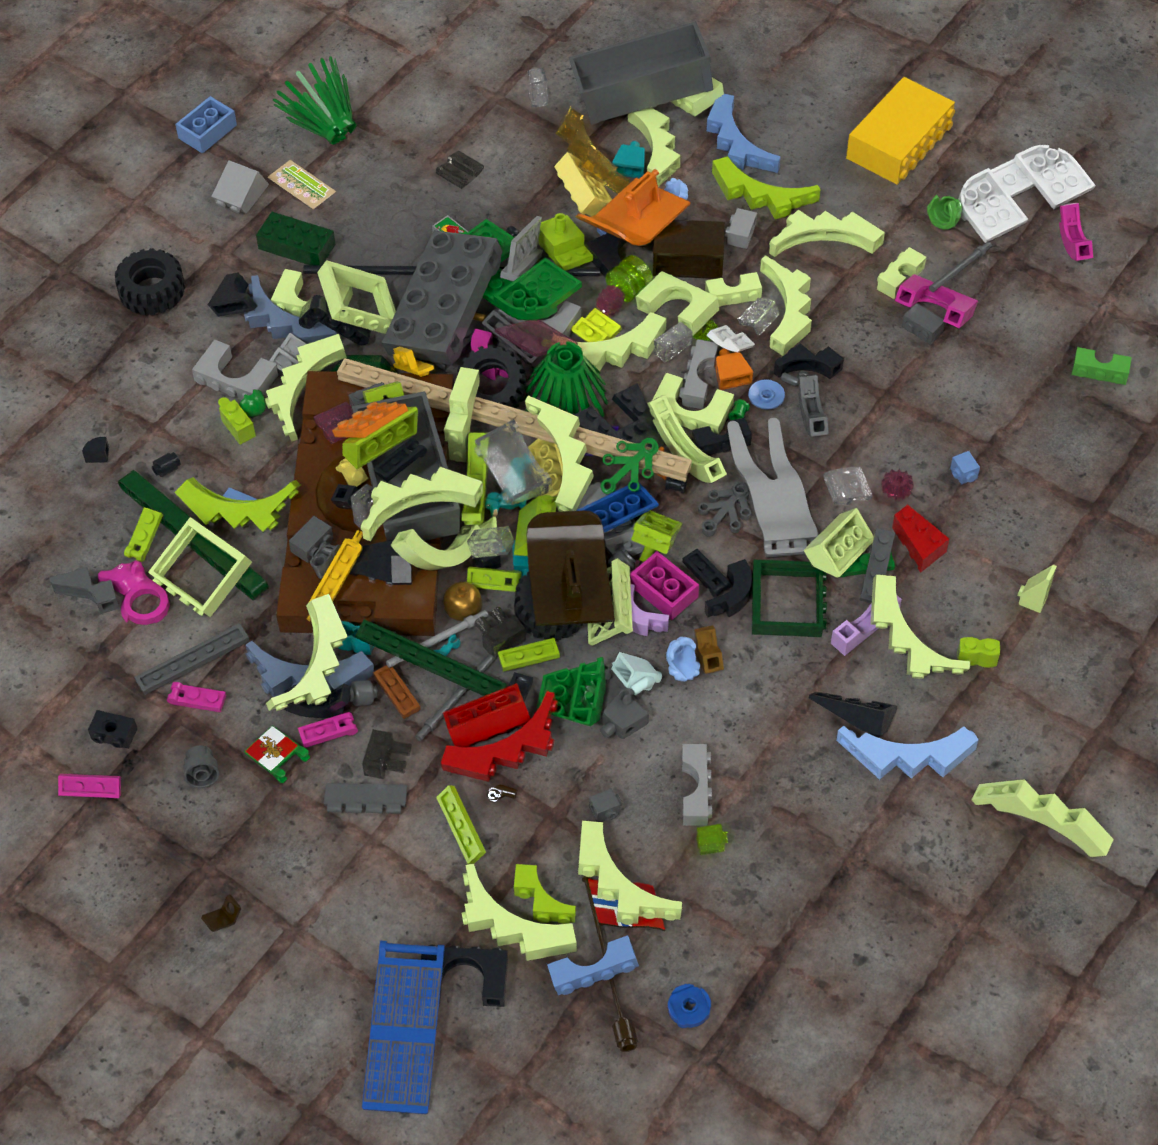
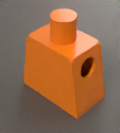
M725 348L719 351L720 356H717L715 360L719 390L751 384L753 370L740 352L730 353Z

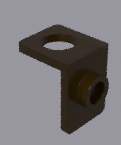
M229 894L226 896L222 908L202 915L201 919L212 932L234 925L241 911V906ZM229 903L234 907V914L229 909Z

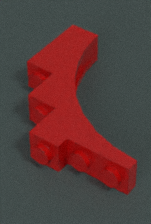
M547 691L534 716L521 729L505 739L479 747L446 745L441 761L442 770L489 782L490 777L495 775L496 764L518 769L519 764L524 762L526 752L547 757L548 751H552L555 741L552 739L551 731H548L552 725L551 714L556 712L558 705L555 693Z

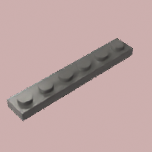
M239 623L135 676V681L143 694L146 695L249 642V637Z

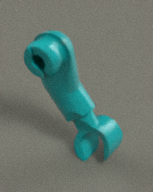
M453 634L446 645L444 644L439 650L433 651L447 656L452 648L457 649L460 647V639H457L456 634Z

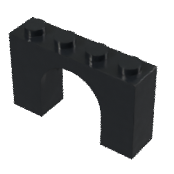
M445 947L441 989L443 978L450 969L459 965H469L479 970L483 975V1006L504 1007L508 950H503L502 948ZM421 954V960L437 961V955Z

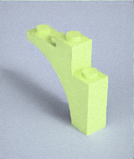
M460 368L449 398L450 414L444 427L445 441H448L449 460L468 462V433L470 432L475 397L480 383L479 370Z

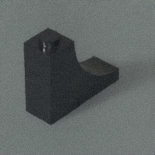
M606 233L586 243V248L593 255V261L591 262L596 267H600V272L610 281L623 275V262L619 257V251L626 241Z
M239 272L227 274L207 304L218 317L255 311L258 306L249 294L245 293L249 284Z

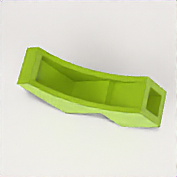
M516 864L514 896L523 899L534 897L533 920L541 923L549 921L561 924L575 923L576 906L561 903L546 893L538 879L537 865Z

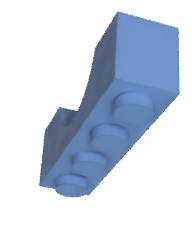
M627 935L608 942L604 957L593 965L579 966L571 962L567 957L547 964L557 994L567 995L580 987H589L594 982L609 980L616 974L631 972L636 967H639Z

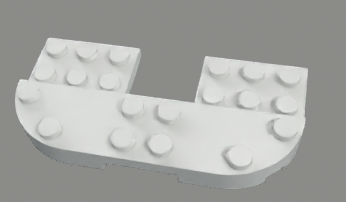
M1038 145L1016 154L1014 159L992 170L988 168L969 178L958 198L962 205L961 218L963 221L968 220L986 243L1027 223L1028 218L1012 197L1036 186L1050 206L1055 209L1093 190L1096 185L1069 153L1060 148L1058 150L1049 148V145Z

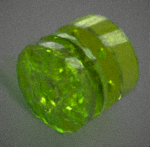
M634 255L627 256L606 275V283L610 291L618 299L627 303L634 300L653 280L652 273L646 263Z

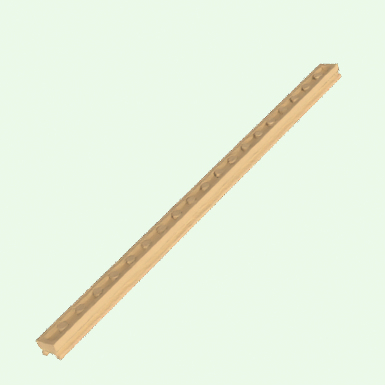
M344 358L337 371L338 380L365 388L381 382L386 385L398 381L402 385L404 395L426 391L430 407L450 412L449 398L452 392L451 389ZM475 397L471 419L555 443L546 430L539 425L538 415ZM578 427L573 437L586 444V453L602 458L606 454H611L612 456H635L639 452L627 451L620 453L616 448L619 441L632 442ZM621 444L619 449L624 450L626 445ZM658 450L653 456L652 470L656 474L686 482L688 472L691 470L692 460ZM645 457L639 462V469L645 468Z

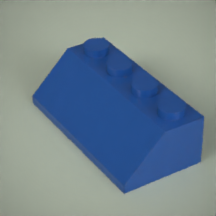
M633 483L631 489H636L638 485ZM640 484L638 492H631L628 486L576 511H592L598 515L602 521L605 533L658 507L659 504Z

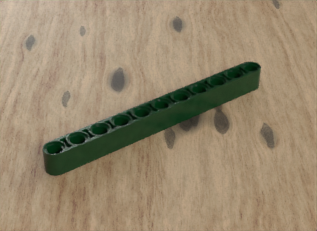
M132 470L118 481L120 488L141 507L162 513L163 517L160 523L174 535L178 534L190 518L189 515L135 470ZM196 533L187 545L224 577L237 562V560L199 533ZM250 567L235 584L240 591L253 601L269 589L267 582Z

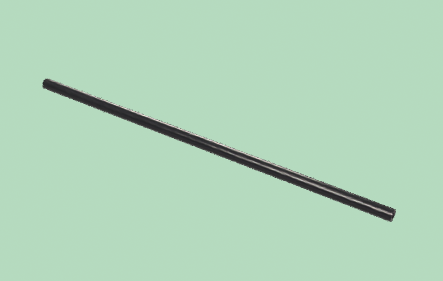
M304 265L303 272L304 274H318L317 272L323 265ZM344 265L380 275H413L417 267ZM575 267L566 272L572 276H600V267Z

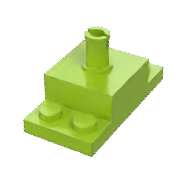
M558 213L554 218L541 222L538 244L557 266L567 271L593 261V255L584 246V234L568 215Z
M651 510L644 513L636 521L631 538L632 541L644 545L639 560L642 562L646 561L654 554L655 550L667 554L672 548L683 523Z

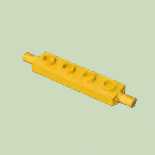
M357 530L352 539L345 538L310 601L327 594L330 595L332 602L334 601L363 550L359 544L363 532ZM310 615L306 618L308 621L311 620Z

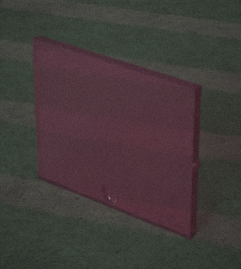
M528 320L495 329V333L535 357L546 355L549 348L560 342V345H566V341L578 345L576 341L540 320Z

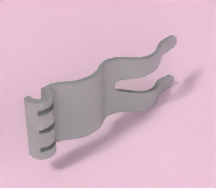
M770 418L768 420L770 457L773 470L777 476L775 480L769 479L755 465L747 449L738 422L730 421L727 429L732 457L738 472L745 480L751 494L758 525L764 538L765 557L805 555L804 549L807 547V541L812 542L818 536V532L808 508L801 479L786 456L779 420L777 418ZM789 542H793L794 548L789 547ZM772 544H776L775 550H772Z

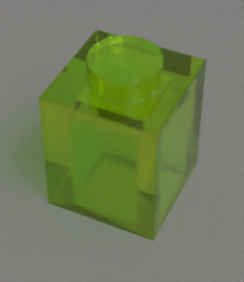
M721 824L697 827L696 839L700 855L724 852L725 844L728 843L727 832L722 830Z

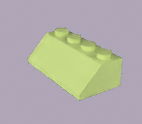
M854 508L839 514L804 549V552L813 567L835 577H840L873 543L874 536L858 509Z

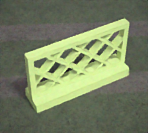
M618 558L611 561L612 566L607 568L608 577L612 574L609 585L610 591L613 588L611 598L614 608L615 628L608 630L613 622H606L603 627L601 623H588V644L592 646L618 633L624 632L629 634L633 632L630 566ZM600 627L601 631L598 634V636L595 637V633Z

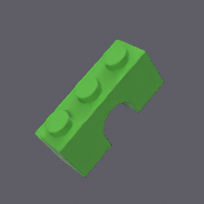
M1077 347L1072 375L1126 385L1132 357L1113 354L1111 362L1101 363L1095 358V350Z

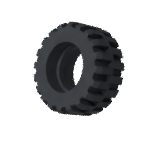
M149 248V250L142 249L139 250L140 252H133L129 257L126 256L122 260L123 263H120L115 271V283L120 301L127 309L135 313L140 312L141 315H156L159 312L162 314L166 312L165 310L172 309L174 304H178L185 292V282L179 261L172 254L165 253L164 250L160 249L156 251L154 248ZM149 278L162 279L154 285H138L143 280Z
M488 345V348L485 349L481 346L478 347L479 350L477 352L473 350L469 352L470 356L468 358L464 357L462 360L463 366L458 367V373L460 368L464 367L479 370L480 376L481 373L488 369L498 368L506 371L509 377L507 385L499 393L484 395L477 391L476 397L517 409L519 407L518 402H523L525 398L524 393H526V383L528 382L525 369L518 356H515L509 349L506 351L503 346L495 348L494 345Z
M529 571L527 576H522L520 583L516 586L514 613L515 617L518 618L517 622L521 627L524 626V631L528 634L533 633V636L536 638L543 637L544 640L550 638L561 640V637L568 638L572 635V632L576 633L580 630V626L583 624L536 626Z

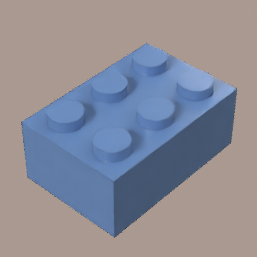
M210 96L175 125L178 139L204 153L237 126L234 110Z

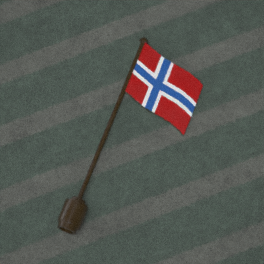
M586 876L582 878V881L585 882L603 957L606 953L600 924L620 928H653L665 931L662 918L647 919L639 916L638 924L633 923L630 925L617 922L618 900L607 901L597 898L598 880H592ZM632 882L640 889L656 896L652 885ZM611 978L609 981L619 1017L612 1025L617 1047L622 1052H629L637 1048L638 1038L633 1020L622 1015L614 979Z

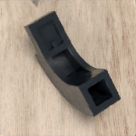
M745 559L728 565L727 577L732 585V589L724 595L705 601L704 612L707 618L718 616L723 612H726L727 616L731 617L741 611L747 604L751 593L752 574Z
M344 683L332 690L331 694L326 698L327 701L322 704L315 705V703L308 705L306 700L299 704L292 702L287 704L288 707L284 710L309 718H331L343 714L344 706L350 701L351 686ZM296 684L285 690L284 693L291 691Z

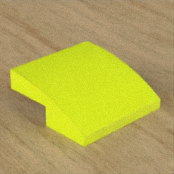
M596 308L586 318L581 317L571 328L574 334L586 342L610 340L622 330L619 324Z

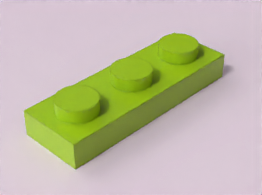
M555 638L498 651V657L504 672L560 658V653Z

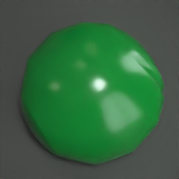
M253 389L251 395H244L239 406L249 418L257 417L266 409L265 397L260 390Z

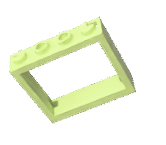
M326 261L317 273L332 319L386 334L396 310L385 277ZM337 283L373 293L380 316L344 306Z
M190 517L148 573L155 577L153 581L159 586L166 585L167 588L165 590L173 596L176 594L180 595L179 600L187 606L190 604L194 605L193 610L199 615L203 616L205 613L211 617L251 565L252 561ZM196 533H199L237 560L204 605L164 577Z

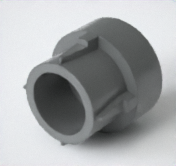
M199 745L186 751L183 765L186 783L196 788H204L214 784L219 778V768L217 760L213 757L212 750L207 745Z

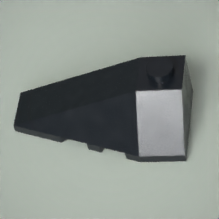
M394 540L362 546L363 550L349 573L355 576L359 574L367 576L371 580L386 581V584L412 585V564L404 560L392 548L391 544Z
M823 692L809 694V699L861 731L868 732V734L875 737H880V735L888 731L897 710L896 705L878 701L861 703L860 698L853 697L842 700V696Z

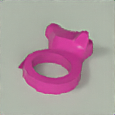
M135 560L131 563H121L112 570H103L98 573V583L111 580L114 590L123 594L124 597L120 611L126 623L131 620L136 624L148 625L158 623L167 615L170 607L168 595L161 586L146 576L141 562ZM153 594L159 597L160 604L151 613L139 614L131 608L133 601L141 595Z

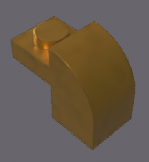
M711 625L694 629L695 649L704 673L724 670L722 652L717 645L715 627Z

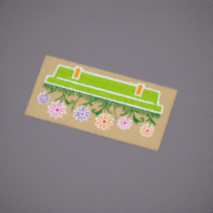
M291 160L268 176L270 180L312 209H315L336 192Z

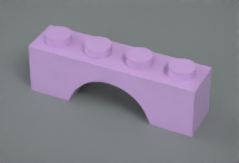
M897 596V601L900 608L902 599L899 596ZM872 603L859 618L852 622L846 620L833 630L831 644L844 656L879 629L876 628V625L870 624Z

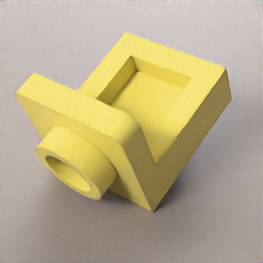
M346 458L340 461V465L336 467L337 471L342 472L348 485L357 487L368 479L362 467L356 469Z

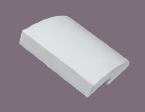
M727 325L710 330L707 334L716 344L734 352H740L755 345L743 332L735 334Z

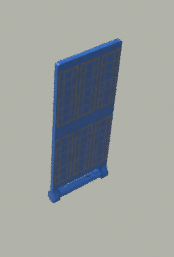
M380 940L362 1102L363 1110L428 1114L445 945L394 944ZM386 952L437 955V961L386 957Z

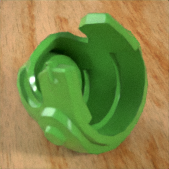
M935 195L927 206V213L935 227L950 229L958 223L962 213V205L960 200L954 197L944 196L940 199L938 195Z

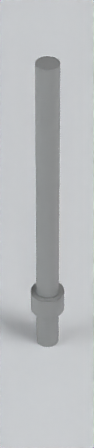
M484 610L474 616L470 615L464 618V621L429 638L420 643V645L429 648L466 628L470 629L476 626L477 622L487 618L488 613ZM395 656L387 660L386 664L390 668L404 660Z

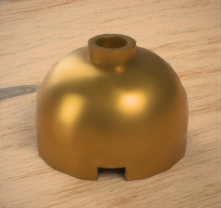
M461 581L454 583L446 590L443 605L450 618L464 621V618L470 615L474 616L481 611L482 599L479 590L474 585Z

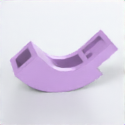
M630 584L633 632L648 636V630L668 632L669 615L649 613L639 609L634 603L635 585Z

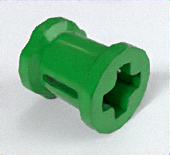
M738 399L734 402L733 411L728 415L729 419L743 418L745 413L749 411L750 405L745 400Z

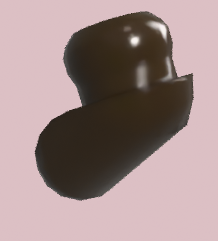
M499 784L488 791L487 797L491 801H497L503 797L515 799L518 790Z

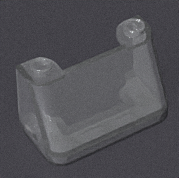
M514 419L476 439V447L474 448L478 458L482 457L503 491L502 497L504 501L511 505L552 491V479L538 465L525 444L524 437L517 430L519 426Z

